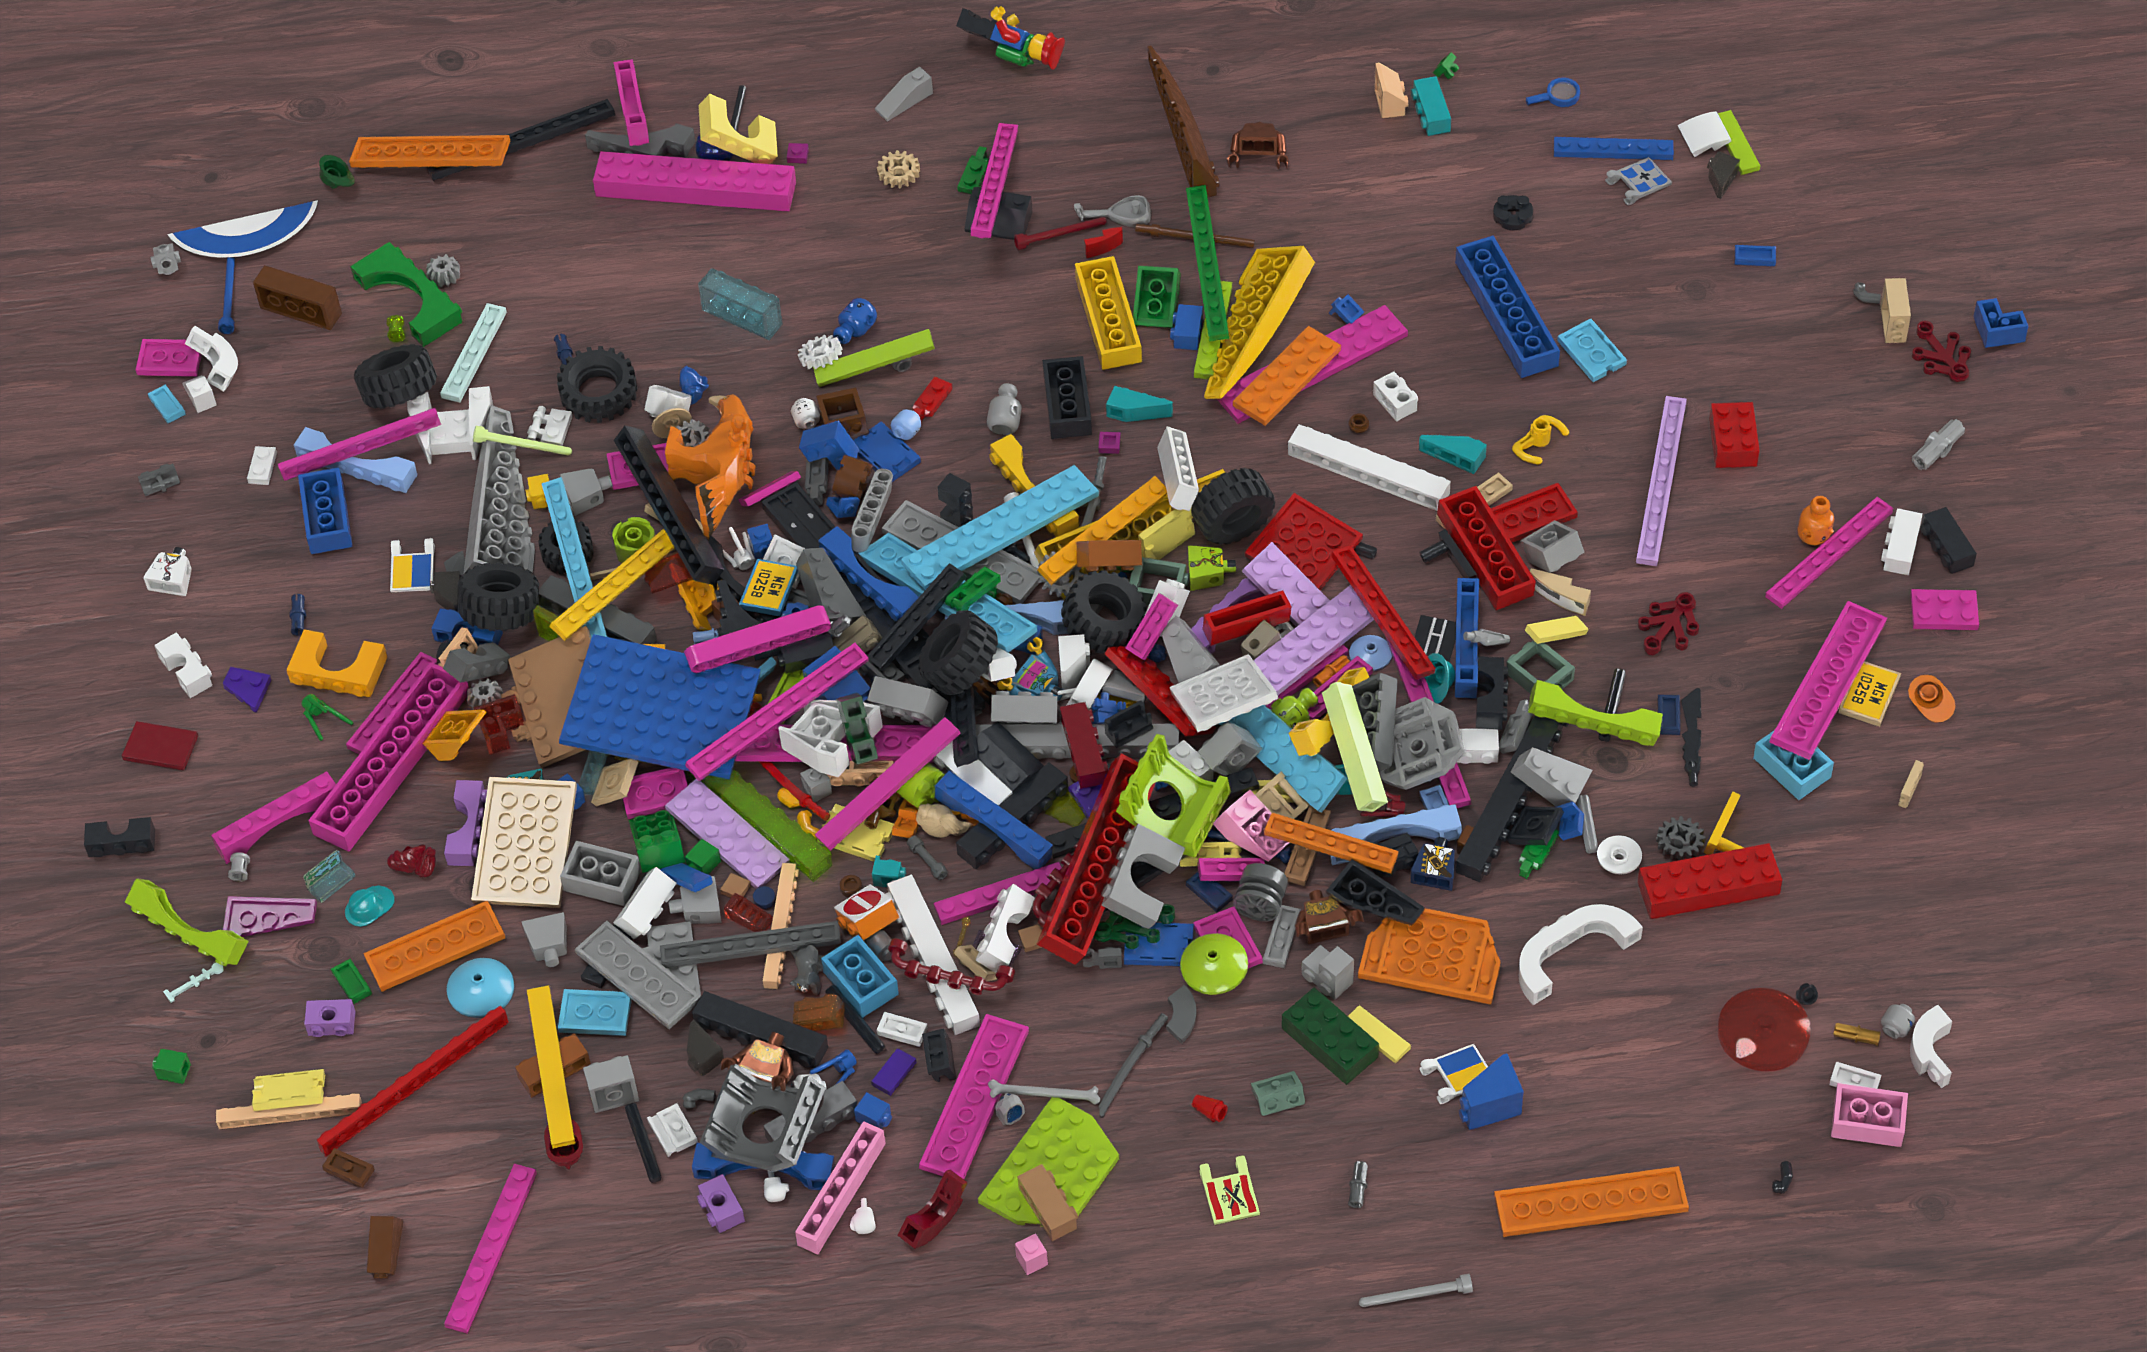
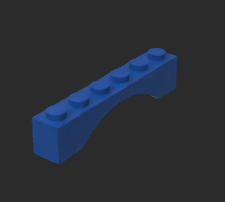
M838 526L818 540L819 548L825 550L837 571L845 574L850 583L860 587L863 594L867 597L870 596L880 609L884 608L894 621H898L919 598L906 586L885 583L867 573L854 556L851 537Z
M1457 578L1456 698H1477L1478 642L1473 643L1463 638L1464 632L1478 631L1479 579Z
M948 771L935 785V799L949 809L966 814L987 826L1006 842L1020 860L1034 870L1042 868L1052 858L1053 844L951 771Z
M696 1143L692 1163L694 1178L711 1180L722 1174L726 1176L740 1170L756 1168L711 1157L712 1151L701 1143ZM801 1151L795 1166L779 1171L797 1179L808 1189L821 1190L835 1168L834 1156L827 1153L811 1154Z

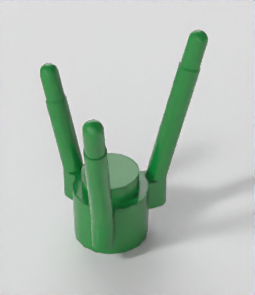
M314 694L307 695L302 701V707L305 709L303 714L308 718L320 741L323 740V737L312 715L318 716L322 712L326 713L329 711L349 725H353V721L328 706Z

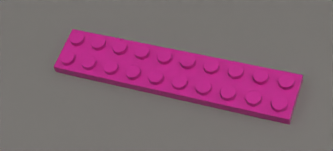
M1383 305L1356 319L1352 324L1348 323L1325 335L1339 343L1341 351L1301 391L1407 337L1408 330L1386 305ZM1267 366L1238 380L1222 398L1217 399L1237 424L1251 417L1233 407V400Z
M1847 601L1769 741L1770 743L1808 760L1812 758L1885 626L1887 617Z
M778 725L737 754L735 761L802 762L781 747L778 728L782 726L791 729L793 725ZM882 725L883 727L873 737L878 759L872 761L896 762L936 725H932V727L923 725ZM845 735L840 742L847 745L848 758L850 762L852 761V758Z

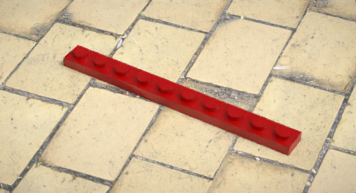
M501 1006L489 1011L484 1018L477 1023L471 1024L459 1036L453 1037L443 1048L434 1051L422 1063L416 1064L406 1075L397 1078L385 1090L379 1091L369 1102L360 1105L354 1113L342 1118L332 1129L323 1132L317 1139L320 1151L325 1157L328 1156L334 1148H339L507 1025L509 1022L506 1011Z

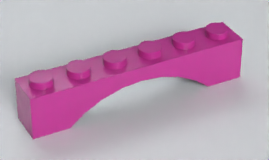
M633 59L614 62L616 83L629 145L640 146L649 143L647 123L641 105Z
M326 771L211 835L216 850L226 864L230 863V856L233 853L246 854L261 836L281 822L303 813L316 811L335 787L336 783Z

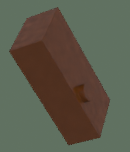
M264 265L253 281L260 309L330 331L342 314L336 288L266 265Z

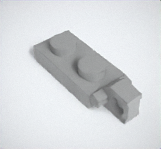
M1527 699L1520 701L1516 713L1509 717L1499 743V751L1502 754L1516 751L1525 731L1528 729V724L1533 714L1528 713L1529 702Z

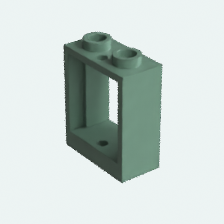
M1142 557V565L1134 566L1129 583L1131 585L1134 584L1138 588L1137 592H1141L1144 598L1143 602L1149 606L1155 590L1141 588L1144 573L1177 578L1176 581L1185 584V586H1188L1190 574L1186 573V564Z
M1534 640L1527 642L1520 652L1511 655L1507 660L1508 676L1530 694L1537 679L1523 669L1521 665L1535 654H1538L1557 670L1545 682L1558 685L1563 689L1574 680L1575 667L1545 643L1537 644Z

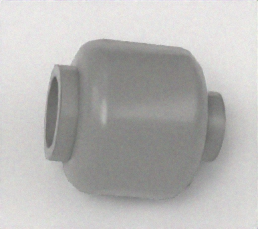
M1905 1004L1889 1006L1881 1019L1883 1032L1894 1039L1907 1036L1915 1023L1912 1009Z

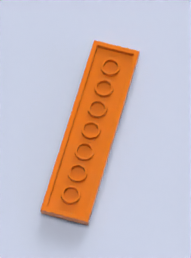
M509 135L358 137L349 163L351 168L502 166L510 144Z
M1679 1166L1494 1191L1503 1237L1682 1213L1689 1210Z

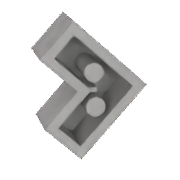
M1320 945L1302 961V975L1308 982H1313L1317 985L1324 995H1329L1336 1000L1353 984L1354 959L1338 946L1329 952Z

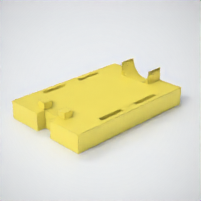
M1192 507L1190 511L1174 509L1140 533L1138 538L1141 540L1142 557L1160 560L1195 535L1194 523L1191 519L1193 517L1191 513Z
M835 804L832 811L829 810L830 818L825 824H822V827L845 807ZM882 819L879 820L876 829L866 827L864 820L834 848L874 862L876 855L881 857L885 850L884 841L889 842L892 837V827L894 824Z
M324 1069L257 1076L253 1079L252 1105L254 1111L323 1103Z

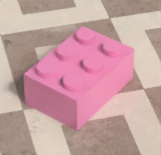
M1838 1083L1834 1099L1831 1137L1901 1147L1905 1133L1908 1093Z

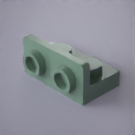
M1295 1071L1251 1083L1252 1092L1259 1103L1262 1116L1305 1104L1303 1086Z

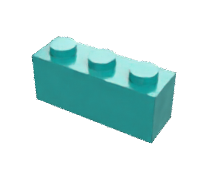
M1437 76L1414 80L1411 97L1412 100H1416V112L1421 115L1422 129L1425 128L1428 136L1451 132V116Z

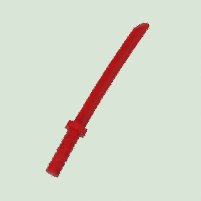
M758 761L785 789L789 790L799 800L801 807H808L824 821L830 818L828 812L812 801V796L804 794L771 762Z

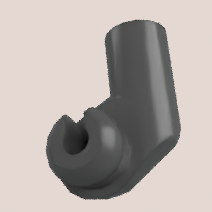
M1857 282L1854 285L1853 293L1861 302L1880 304L1881 294L1868 293L1865 290V284L1862 282Z
M700 1088L684 1094L682 1098L684 1100L683 1106L685 1108H694L695 1101L697 1100L714 1102L716 1091Z

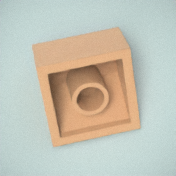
M1375 63V94L1381 117L1404 116L1405 107H1408V97L1403 94L1405 92L1404 82L1400 81L1399 75L1395 71L1381 63Z

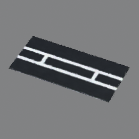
M1425 615L1420 616L1414 638L1427 657L1432 653H1438L1446 661L1450 662L1456 641V622Z

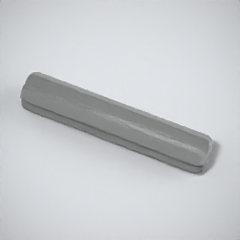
M1579 795L1577 806L1584 813L1583 838L1585 849L1588 854L1596 853L1598 851V844L1589 797L1587 795Z

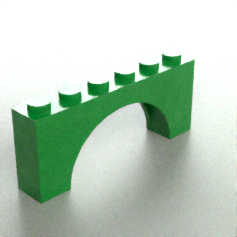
M390 242L350 266L353 279L364 290L382 284H396L407 287L420 296L423 301L421 310L409 322L412 336L423 347L463 322L460 306L457 303H453L446 292H441L437 284L433 280L430 281L422 269L418 270L410 258H406L400 248L394 247Z

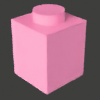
M1036 1233L1015 1243L1016 1257L1027 1275L1048 1265L1047 1251Z

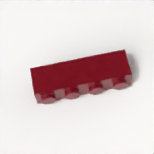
M1086 702L1060 707L1061 722L1080 789L1103 784L1105 775L1108 773L1107 762H1102L1101 757H1104L1102 745L1097 744L1096 741L1099 739L1097 727H1092V722H1094L1092 710L1087 709Z

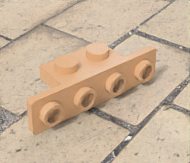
M850 761L849 769H845L839 777L828 774L827 776L830 779L831 785L834 786L870 785L868 779L873 773L879 777L894 762L868 761L857 765Z

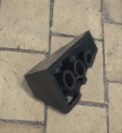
M1353 859L1326 890L1328 895L1343 905L1411 926L1425 910V907Z

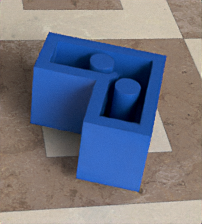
M1997 298L1976 302L1974 320L1985 348L2025 342L2028 324L2023 311L2002 314Z
M839 420L803 431L799 449L809 462L827 457L836 470L843 467V464H840L844 455L857 458L859 448Z

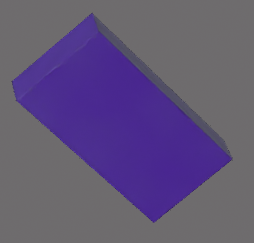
M897 1048L871 1081L872 1086L891 1096L917 1063L916 1058Z

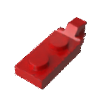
M934 376L912 407V411L919 415L921 421L925 416L932 417L952 391V383Z

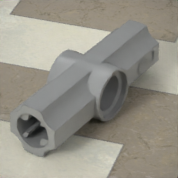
M1957 419L1950 420L1938 432H1932L1925 441L1924 446L1912 456L1915 467L1920 470H1926L1939 457L1944 458L1951 450L1952 445L1965 433L1962 422Z

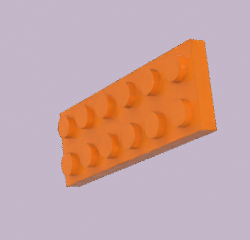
M1308 326L1233 400V407L1266 426L1341 351V345Z
M487 900L363 954L382 992L505 939V934Z

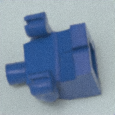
M1101 693V699L1095 698L1091 705L1094 717L1092 724H1104L1105 719L1124 710L1126 703L1122 704L1120 701L1116 704V701L1109 700V693Z

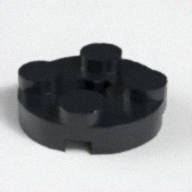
M1502 195L1498 197L1493 208L1494 221L1496 223L1498 221L1502 224V228L1507 230H1521L1525 228V225L1530 224L1533 219V206L1529 202V198L1523 195Z

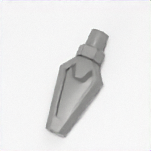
M1485 629L1464 632L1463 634L1464 640H1469L1473 643L1479 642L1484 646L1510 643L1509 635Z

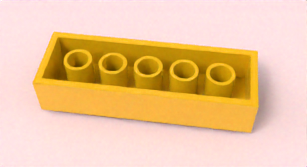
M1115 257L1075 263L1076 283L1102 370L1141 363V343Z

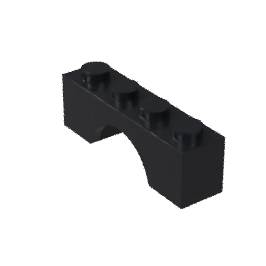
M1478 656L1477 687L1487 690L1489 694L1477 698L1476 729L1502 730L1503 721H1507V708L1503 707H1507L1508 694L1503 693L1508 691V680H1504L1508 679V666H1504V657Z

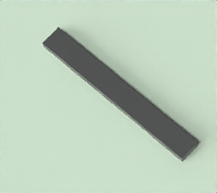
M838 921L660 945L662 965L665 968L799 950L806 948L808 945L821 947L841 944Z

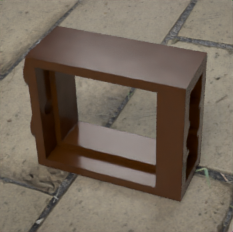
M856 387L816 396L822 425L839 420L845 430L849 431L848 434L850 436L868 433L865 414ZM856 409L858 414L830 421L827 416Z

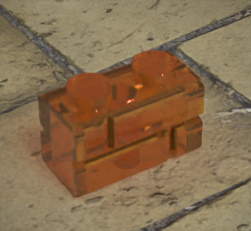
M826 994L821 998L805 997L802 1001H795L793 1024L815 1032L842 1028L844 1026V1003L838 995Z

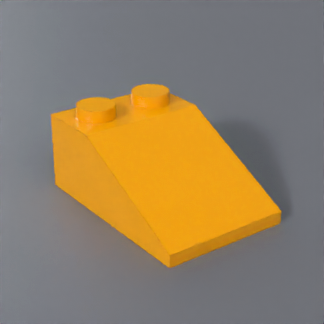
M484 710L446 711L422 744L438 761L452 760L458 755V750L470 739V734L486 712Z

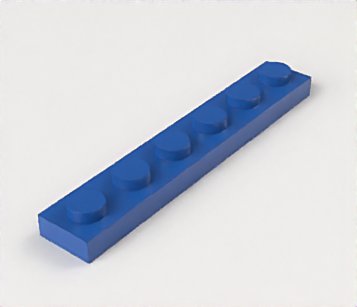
M1554 137V157L1646 159L1649 157L1651 160H1673L1674 155L1673 140Z

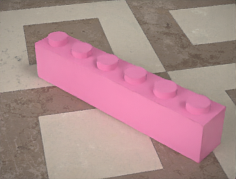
M863 1121L797 1228L795 1234L798 1246L819 1254L885 1146L884 1130Z

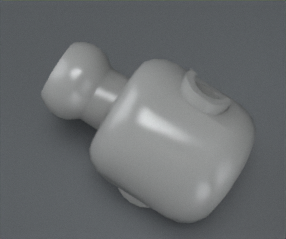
M1002 384L998 390L999 396L993 398L990 402L987 426L993 433L1009 435L1018 430L1022 406L1015 399L1018 391L1016 386L1012 384Z

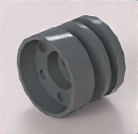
M1262 863L1247 865L1243 869L1240 886L1237 888L1234 897V907L1243 916L1252 920H1274L1279 915L1282 898L1288 886L1286 875L1271 865Z

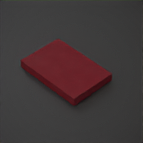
M136 721L123 751L122 758L125 761L184 771L197 741L198 733L197 731Z

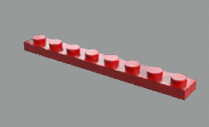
M1349 545L1332 551L1331 557L1414 679L1418 680L1434 674L1436 668L1353 547Z

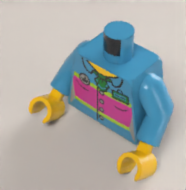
M1035 637L1033 641L1037 647H1034L1029 642L1027 649L1030 652H1035L1036 655L1032 654L1013 678L1002 679L1003 681H999L997 687L1000 690L1007 689L1010 695H1018V692H1031V696H1040V692H1052L1053 696H1057V701H1059L1063 695H1058V691L1063 689L1058 687V671L1045 650H1041V639Z

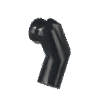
M1783 1161L1780 1164L1781 1180L1773 1181L1772 1191L1774 1193L1784 1194L1789 1188L1793 1178L1792 1164L1789 1161Z

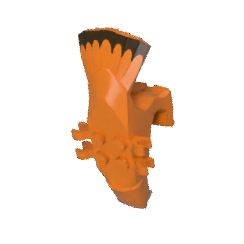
M734 394L712 396L709 398V403L719 410L721 419L702 443L695 447H687L684 445L681 430L670 427L665 447L668 473L672 480L678 478L686 479L697 485L695 486L696 498L699 505L701 524L707 539L711 537L720 524L727 507L731 504L738 490H741L743 484H747L749 490L752 489L753 479L747 474L750 471L751 475L755 476L756 466L750 462L752 460V449L750 448V435L753 431L752 421L741 400Z

